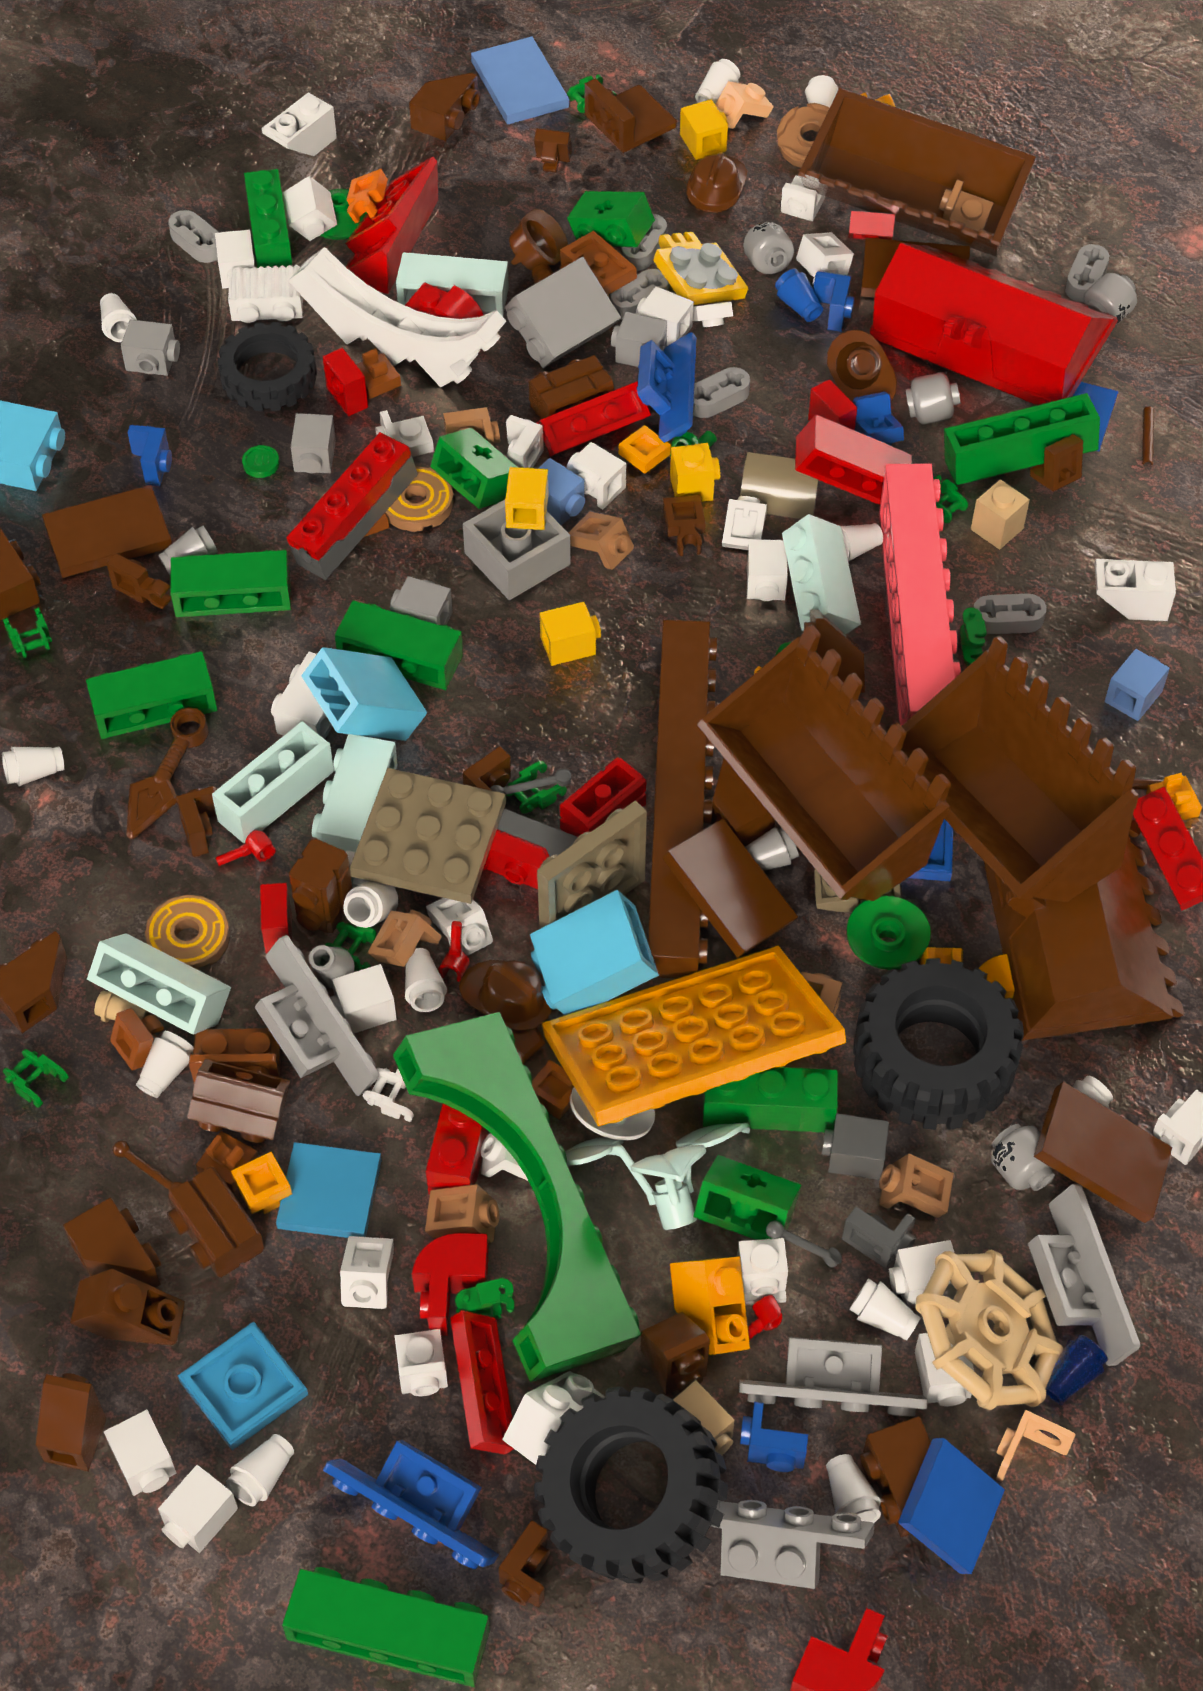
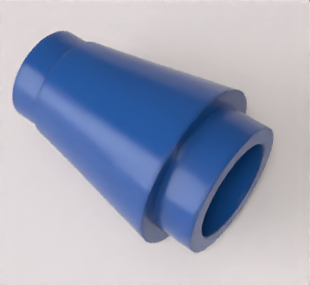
M791 269L778 278L775 283L777 296L803 317L806 322L814 321L822 314L823 307L805 273L799 272L797 269Z

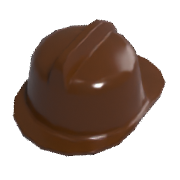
M722 152L705 156L694 166L687 183L686 194L689 202L704 212L718 213L728 210L740 198L747 180V169L738 159L726 156Z
M533 209L527 213L509 237L510 247L515 255L510 263L512 265L521 263L531 271L540 264L556 265L561 260L560 249L568 245L565 233L558 222L544 210Z
M849 330L840 334L832 341L827 352V365L838 388L852 402L856 397L887 392L892 403L896 394L897 379L894 369L880 343L871 334L862 330Z
M487 960L479 962L468 968L460 980L459 990L462 999L467 1004L484 1015L500 1012L505 1025L514 1031L521 1032L537 1028L547 1020L552 1010L543 996L542 991L545 985L541 982L540 975L532 966L522 961Z

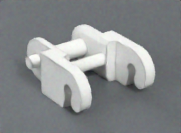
M377 1068L379 1078L372 1091H364L363 1098L368 1101L369 1105L373 1106L374 1104L381 1107L382 1114L399 1119L402 1114L405 1116L404 1119L411 1122L414 1116L413 1112L407 1107L393 1103L400 1088H406L399 1069L397 1068L396 1072L393 1073L387 1068ZM385 1083L394 1085L389 1097L380 1094Z

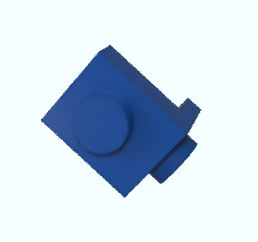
M818 271L814 280V292L820 303L830 304L827 330L842 332L844 318L852 317L855 297L849 296L851 276Z
M887 392L860 396L853 399V403L857 406L855 431L890 446L894 442L904 441L903 426L891 414L890 395Z
M130 425L127 433L133 455L141 456L140 461L145 485L160 487L164 472H169L172 464V453L169 450L165 428Z
M754 1402L752 1417L743 1416L740 1444L749 1445L747 1462L766 1464L769 1469L778 1472H791L795 1468L803 1469L807 1453L808 1434L761 1428L764 1403Z

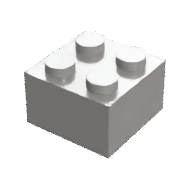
M505 500L463 523L465 554L508 600L513 599L571 564L570 534L548 512L546 513L545 530L506 528Z

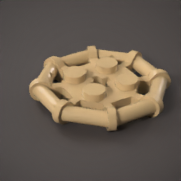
M988 1250L983 1254H955L951 1251L941 1253L935 1259V1270L923 1294L916 1297L915 1307L923 1317L935 1360L932 1361L933 1365L937 1370L942 1368L976 1397L977 1404L984 1409L992 1410L996 1406L1026 1404L1030 1407L1038 1406L1046 1399L1045 1388L1056 1363L1063 1359V1346L1057 1343L1043 1298L1046 1297L1042 1289L1036 1290L1003 1261L1001 1253L994 1250ZM971 1272H979L983 1275L984 1283H979L980 1280H974ZM949 1282L957 1290L953 1300L943 1296ZM942 1317L948 1318L949 1323L946 1328ZM1028 1317H1030L1033 1329L1030 1331L1026 1321ZM989 1319L995 1324L993 1329L995 1333L992 1332L987 1321ZM1032 1354H1035L1037 1359L1034 1368L1029 1364ZM965 1356L983 1372L982 1378L961 1361L959 1357ZM1003 1374H1012L1018 1385L1002 1386Z

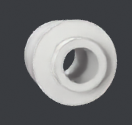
M367 881L348 892L344 901V914L356 926L363 928L371 927L386 919L390 911H396L398 906L397 892L393 886Z

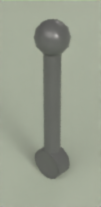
M560 769L556 772L555 776L506 787L494 785L490 789L507 795L555 783L559 786H567L571 783V773L567 769Z
M778 1221L769 1222L766 1226V1233L770 1238H784V1240L822 1257L830 1267H836L842 1262L841 1253L834 1247L828 1250L785 1230Z

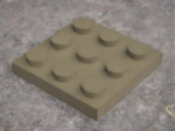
M387 768L350 865L351 877L471 904L506 804V794Z
M634 801L624 809L615 810L608 816L605 823L592 832H584L568 849L559 855L548 857L537 870L539 929L616 890L626 895L645 881L647 811L637 801Z

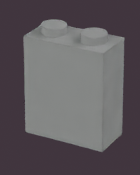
M584 257L577 259L517 294L504 307L510 324L514 329L519 330L527 343L526 346L530 356L538 361L542 368L607 331L621 319V316Z

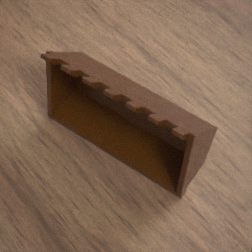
M813 625L805 628L801 636H798L717 705L697 725L840 899L848 900L852 897L875 901L927 865L943 820L947 817L950 805L945 800L951 783L941 773L936 775L930 784L923 775L928 762V756L921 748L913 750L909 758L904 754L901 748L906 737V731L899 723L892 724L887 733L879 725L884 712L883 704L877 698L869 700L864 708L858 701L863 686L861 679L855 673L848 675L844 683L838 678L837 673L841 663L840 655L834 649L826 652L822 659L816 652L820 633Z

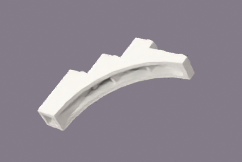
M325 247L308 258L288 280L347 345L357 338H360L362 341L368 338L381 353H384L393 366L405 359L409 362L415 359L440 387L451 381L458 384L464 380L472 371L469 365L477 357L480 349L485 352L499 340L500 336L497 332L506 322L497 310L481 317L454 319L437 317L411 309L367 285L348 270Z

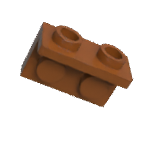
M595 231L560 249V269L584 257L608 297L609 294L637 279V268Z
M268 1028L206 1029L195 1034L193 1055L189 1056V1067L193 1082L195 1083L198 1070L205 1059L280 1078L282 1049Z

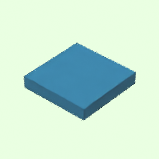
M294 1142L286 1179L291 1186L292 1195L282 1199L276 1219L277 1229L344 1238L349 1236L366 1237L382 1161L381 1153Z
M254 1321L178 1375L180 1383L232 1451L308 1396L307 1388Z

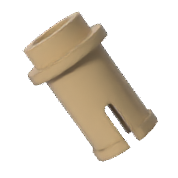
M104 990L99 994L94 1008V1014L100 1016L102 1022L115 1021L118 1012L129 1008L134 1010L140 1020L152 1015V1013L110 991Z

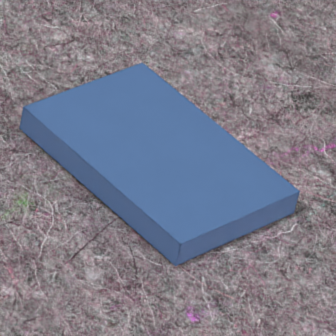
M532 36L471 53V62L507 125L569 108V98Z

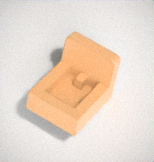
M728 81L715 103L719 112H724L728 128L731 129L735 128L743 114L767 118L773 109V105L765 97V91L754 83L746 85Z

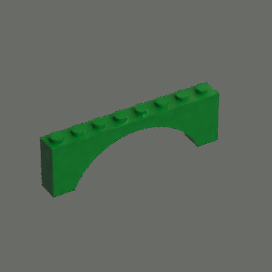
M500 1012L406 1035L394 1052L393 1057L408 1093L450 1106L472 1118L488 1130L517 1161L538 1201L547 1241L545 1279L540 1298L532 1315L521 1331L513 1338V1343L529 1381L533 1382L625 1351L641 1336L637 1314L626 1301L620 1287L619 1273L608 1260L602 1246L601 1232L590 1219L584 1205L583 1191L572 1178L567 1166L565 1150L557 1143L549 1125L548 1112L544 1105L539 1103L532 1087L531 1073L527 1066L522 1064L515 1048L513 1032L505 1025Z

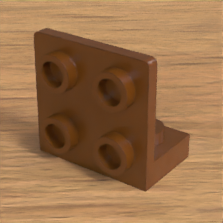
M596 78L585 83V116L622 153L677 127V120L641 85H636L614 96L613 92L610 89H606Z

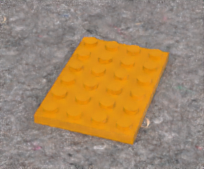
M779 946L542 1023L545 1039L598 1127L608 1123H617L626 1117L649 1109L661 1108L667 1103L691 1095L702 1094L711 1088L732 1081L744 1080L750 1075L774 1067L785 1066L791 1061L812 1054L824 1053L830 1048L846 1043L844 1027Z

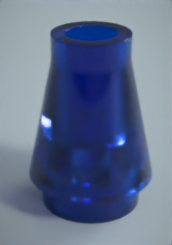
M1079 1335L1075 1341L1068 1340L1053 1368L1045 1388L1046 1394L1056 1403L1063 1405L1069 1397L1104 1373L1103 1365L1108 1361L1107 1355L1097 1344L1084 1335Z

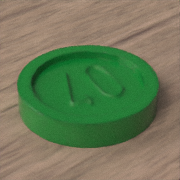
M258 445L249 448L244 453L242 464L244 471L248 475L255 478H265L273 475L278 470L280 460L275 449L266 445Z

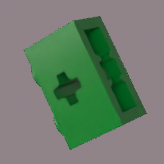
M585 191L567 217L576 240L595 231L614 247H638L655 221L644 192Z
M472 427L439 436L430 465L435 472L478 509L497 504L506 499L509 468L517 467Z
M717 1155L703 1179L693 1217L755 1240L773 1239L767 1235L766 1226L769 1222L778 1221L785 1230L788 1229L802 1185Z

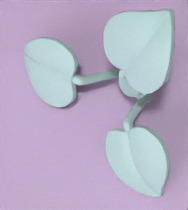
M748 1123L706 1126L680 1138L676 1142L677 1148L662 1155L644 1158L634 1163L626 1149L621 1145L623 1140L607 1137L595 1138L579 1143L565 1151L567 1166L588 1163L606 1155L621 1157L647 1195L649 1205L656 1204L663 1229H676L697 1220V1218L693 1217L695 1209L690 1193L694 1192L691 1182V1166L706 1153V1147L721 1143L739 1132L749 1134L750 1127ZM643 1174L664 1177V1179L655 1183L656 1191H653Z

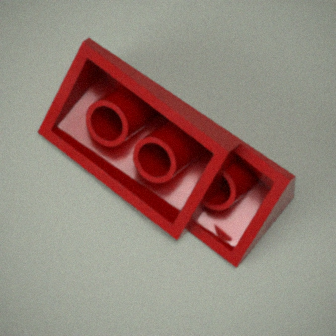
M433 156L392 180L386 187L383 200L375 205L377 208L375 216L370 218L367 213L345 243L354 253L345 267L377 291L389 294L397 279L402 253H411L438 202L437 160Z

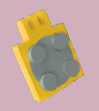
M692 231L684 232L683 235L681 233H673L671 236L669 234L659 236V246L661 249L656 250L653 261L677 295L694 301L693 305L745 299L748 286L717 243L701 244Z

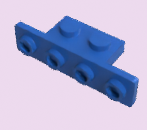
M692 332L665 347L664 352L653 340L640 347L637 393L645 405H650L660 415L659 438L664 443L675 436H682L693 425L697 337Z
M404 1440L396 1441L377 1480L343 1459L330 1460L325 1464L323 1471L334 1477L332 1484L335 1487L353 1496H357L360 1493L374 1501L371 1507L386 1518L397 1520L400 1517L413 1525L411 1532L423 1541L434 1545L438 1541L454 1550L452 1557L459 1563L469 1568L477 1569L478 1566L486 1567L494 1564L499 1554L460 1530L482 1487Z

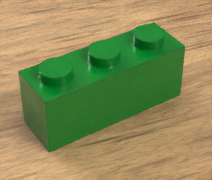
M260 170L244 173L257 269L260 266L263 268L267 266L271 268L274 266L279 268L282 265L284 267L292 266L279 170Z
M287 550L171 557V598L175 617L291 610L290 570Z
M352 600L335 633L336 649L392 657L405 679L442 690L447 689L463 657L462 631L455 630L447 625H437L420 620L409 614H399L382 609L375 604H365Z
M202 651L182 654L175 658L155 663H145L113 673H103L86 679L101 739L170 723L172 716L183 708H196L203 714L217 711L214 691Z
M774 1067L750 1075L744 1080L732 1081L711 1088L704 1092L703 1127L716 1124L748 1123L750 1129L821 1133H825V1129L834 1130L837 1113L838 1070Z

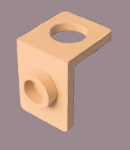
M1025 1410L1017 1430L1015 1431L1007 1427L996 1453L1003 1456L1004 1459L996 1480L1003 1482L1023 1436L1060 1454L1067 1455L1075 1438V1433ZM1040 1430L1050 1432L1057 1436L1060 1440L1050 1438L1043 1434Z

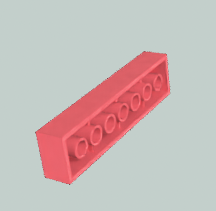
M886 464L879 509L880 528L883 533L882 553L898 723L901 726L961 673L960 662H953V654L957 652L956 630H950L949 623L953 622L954 604L953 599H946V592L950 590L949 568H943L942 561H946L947 542L946 538H940L939 532L943 531L944 515L942 508H936V502L940 500V480L933 479L932 464Z

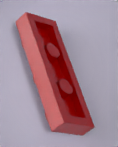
M638 381L537 421V424L543 425V440L550 457L651 416L648 406L638 396Z
M1165 786L1138 798L1137 806L1133 812V819L1181 911L1203 902V858Z
M462 1310L450 1317L470 1449L505 1455L514 1450L513 1447L502 1440L513 1418L496 1318Z

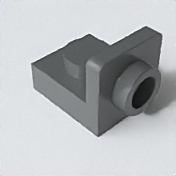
M855 1207L846 1218L842 1240L887 1269L896 1257L899 1249L913 1246L916 1236L912 1234L916 1218L907 1213L893 1231L888 1228L886 1222L878 1215L865 1213L858 1207Z

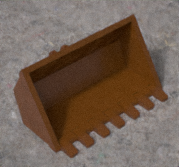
M839 88L798 176L801 178L805 188L815 190L817 194L868 212L895 214L896 222L964 246H970V248L997 257L1036 156ZM957 179L964 182L961 191L994 203L984 230H973L965 227V223L954 219L950 221L942 219L944 211L939 209L942 197L946 189L953 190Z
M1001 636L993 638L989 650H986L902 725L906 731V737L901 750L908 758L913 750L921 748L928 756V762L923 775L930 784L935 776L941 773L950 781L951 786L945 800L950 805V809L945 820L1019 899L1031 900L1034 897L1069 902L1122 867L1133 812L1137 806L1139 796L1132 788L1136 767L1129 759H1125L1120 762L1115 772L1110 767L1114 750L1113 744L1104 737L1098 740L1095 749L1092 750L1088 746L1092 729L1091 723L1082 716L1076 719L1073 729H1071L1067 725L1070 703L1063 696L1055 698L1050 709L1046 705L1049 689L1048 681L1041 675L1037 676L1029 688L1025 684L1028 670L1027 661L1022 656L1014 657L1009 669L1005 665L1008 644Z
M1134 820L1131 822L1122 867L1069 902L1034 897L1031 900L1019 899L984 862L1002 953L1007 954L1015 990L1012 1000H1014L1019 1010L1017 1018L1023 1022L1024 1035L1022 1041L1167 1020L1173 1018V1016L1179 1018L1185 1015L1181 1001L1167 992L1166 985L1174 986L1177 984L1174 971L1162 964L1159 959V955L1165 956L1169 954L1167 941L1152 931L1151 924L1157 926L1162 923L1159 910L1145 902L1144 895L1150 896L1155 891L1152 881L1139 873L1137 865L1141 867L1146 865L1147 859L1145 852L1131 843L1130 837L1135 838L1140 835V830Z

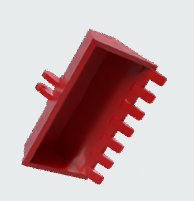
M899 244L875 292L873 325L870 327V334L880 342L1035 405L1073 396L1118 321L1117 317L1089 309V306L1066 300L1054 292L1035 288L1033 284L1012 279L1000 271L981 267L979 263L958 258L946 250L927 245Z

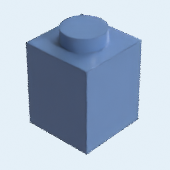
M549 458L538 469H548L549 496L547 512L562 525L571 516L578 515L584 507V479Z
M1135 649L1111 678L1105 703L1139 721L1163 692L1170 668L1162 664L1155 657L1148 656Z

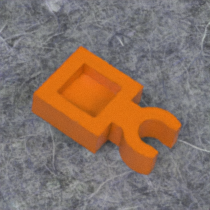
M382 169L351 181L346 200L349 204L347 212L355 224L359 222L360 216L363 213L367 212L370 218L374 217L377 213L375 205L383 200L388 181Z

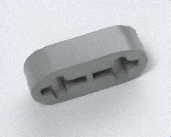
M189 210L177 211L169 217L170 236L177 245L199 262L209 263L218 260L215 233L219 232L199 215Z
M653 214L655 221L647 232L650 234L649 236H644L638 247H621V255L637 268V271L645 270L652 264L656 250L661 249L659 246V236L667 234V222L659 215Z
M1089 244L1079 250L1068 274L1065 289L1066 295L1071 300L1084 303L1085 292L1099 278L1106 274L1110 255L1104 247ZM1090 261H1095L1093 267L1087 264H1089ZM1082 280L1088 281L1084 286H1080Z
M647 269L639 273L637 279L610 294V300L621 316V320H623L625 312L636 314L640 300L647 298L655 286L669 291V283L659 269Z
M730 367L695 383L693 416L709 418L746 400L750 391L749 374L741 368Z
M1034 594L982 596L976 600L973 607L981 612L987 634L1035 632L1042 627L1046 615L1045 602ZM1022 610H1029L1030 615L1033 616H1027V613ZM986 612H991L994 618H989Z

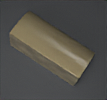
M747 452L740 496L755 497L760 500V504H767V514L798 519H802L808 514L814 516L819 488L818 479L796 471L795 458Z

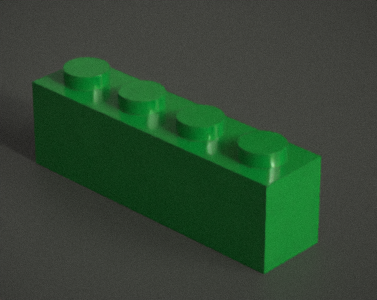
M1088 393L944 428L945 463L955 485H960L1044 464L1045 448L1072 434L1083 440V454L1097 451L1099 448L1100 416Z
M315 1567L313 1572L304 1569L299 1570L282 1624L287 1640L475 1688L490 1633L489 1616L482 1614V1609L465 1602H455L454 1607L436 1603V1599L430 1594L416 1590H409L407 1595L388 1591L389 1587L386 1584L373 1579H361L360 1583L344 1580L340 1573L325 1567Z

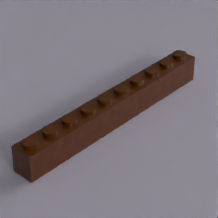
M663 620L648 939L659 974L655 978L677 979L698 972V963L707 964L708 938L699 937L700 927L708 928V918L662 859L670 849L703 831V823L711 824L712 799H704V790H712L713 766L705 765V757H713L714 745L697 725L703 717L715 708V701L707 700L708 692L715 693L716 669H708L709 661H716L717 638L709 637L710 622Z

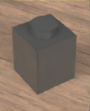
M836 1113L834 1130L825 1129L822 1155L830 1156L828 1172L880 1180L885 1161L889 1121Z

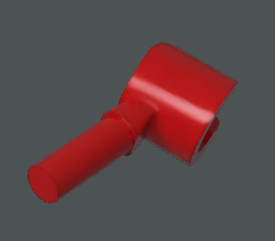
M256 830L247 836L245 844L219 855L215 859L218 866H221L252 853L258 861L263 862L274 856L276 849L264 832Z
M453 921L451 923L449 952L440 964L438 972L444 978L451 968L457 973V982H459L466 972L470 960L462 952V923Z
M773 1295L761 1298L752 1306L758 1319L748 1326L749 1341L763 1330H773L781 1324V1308Z

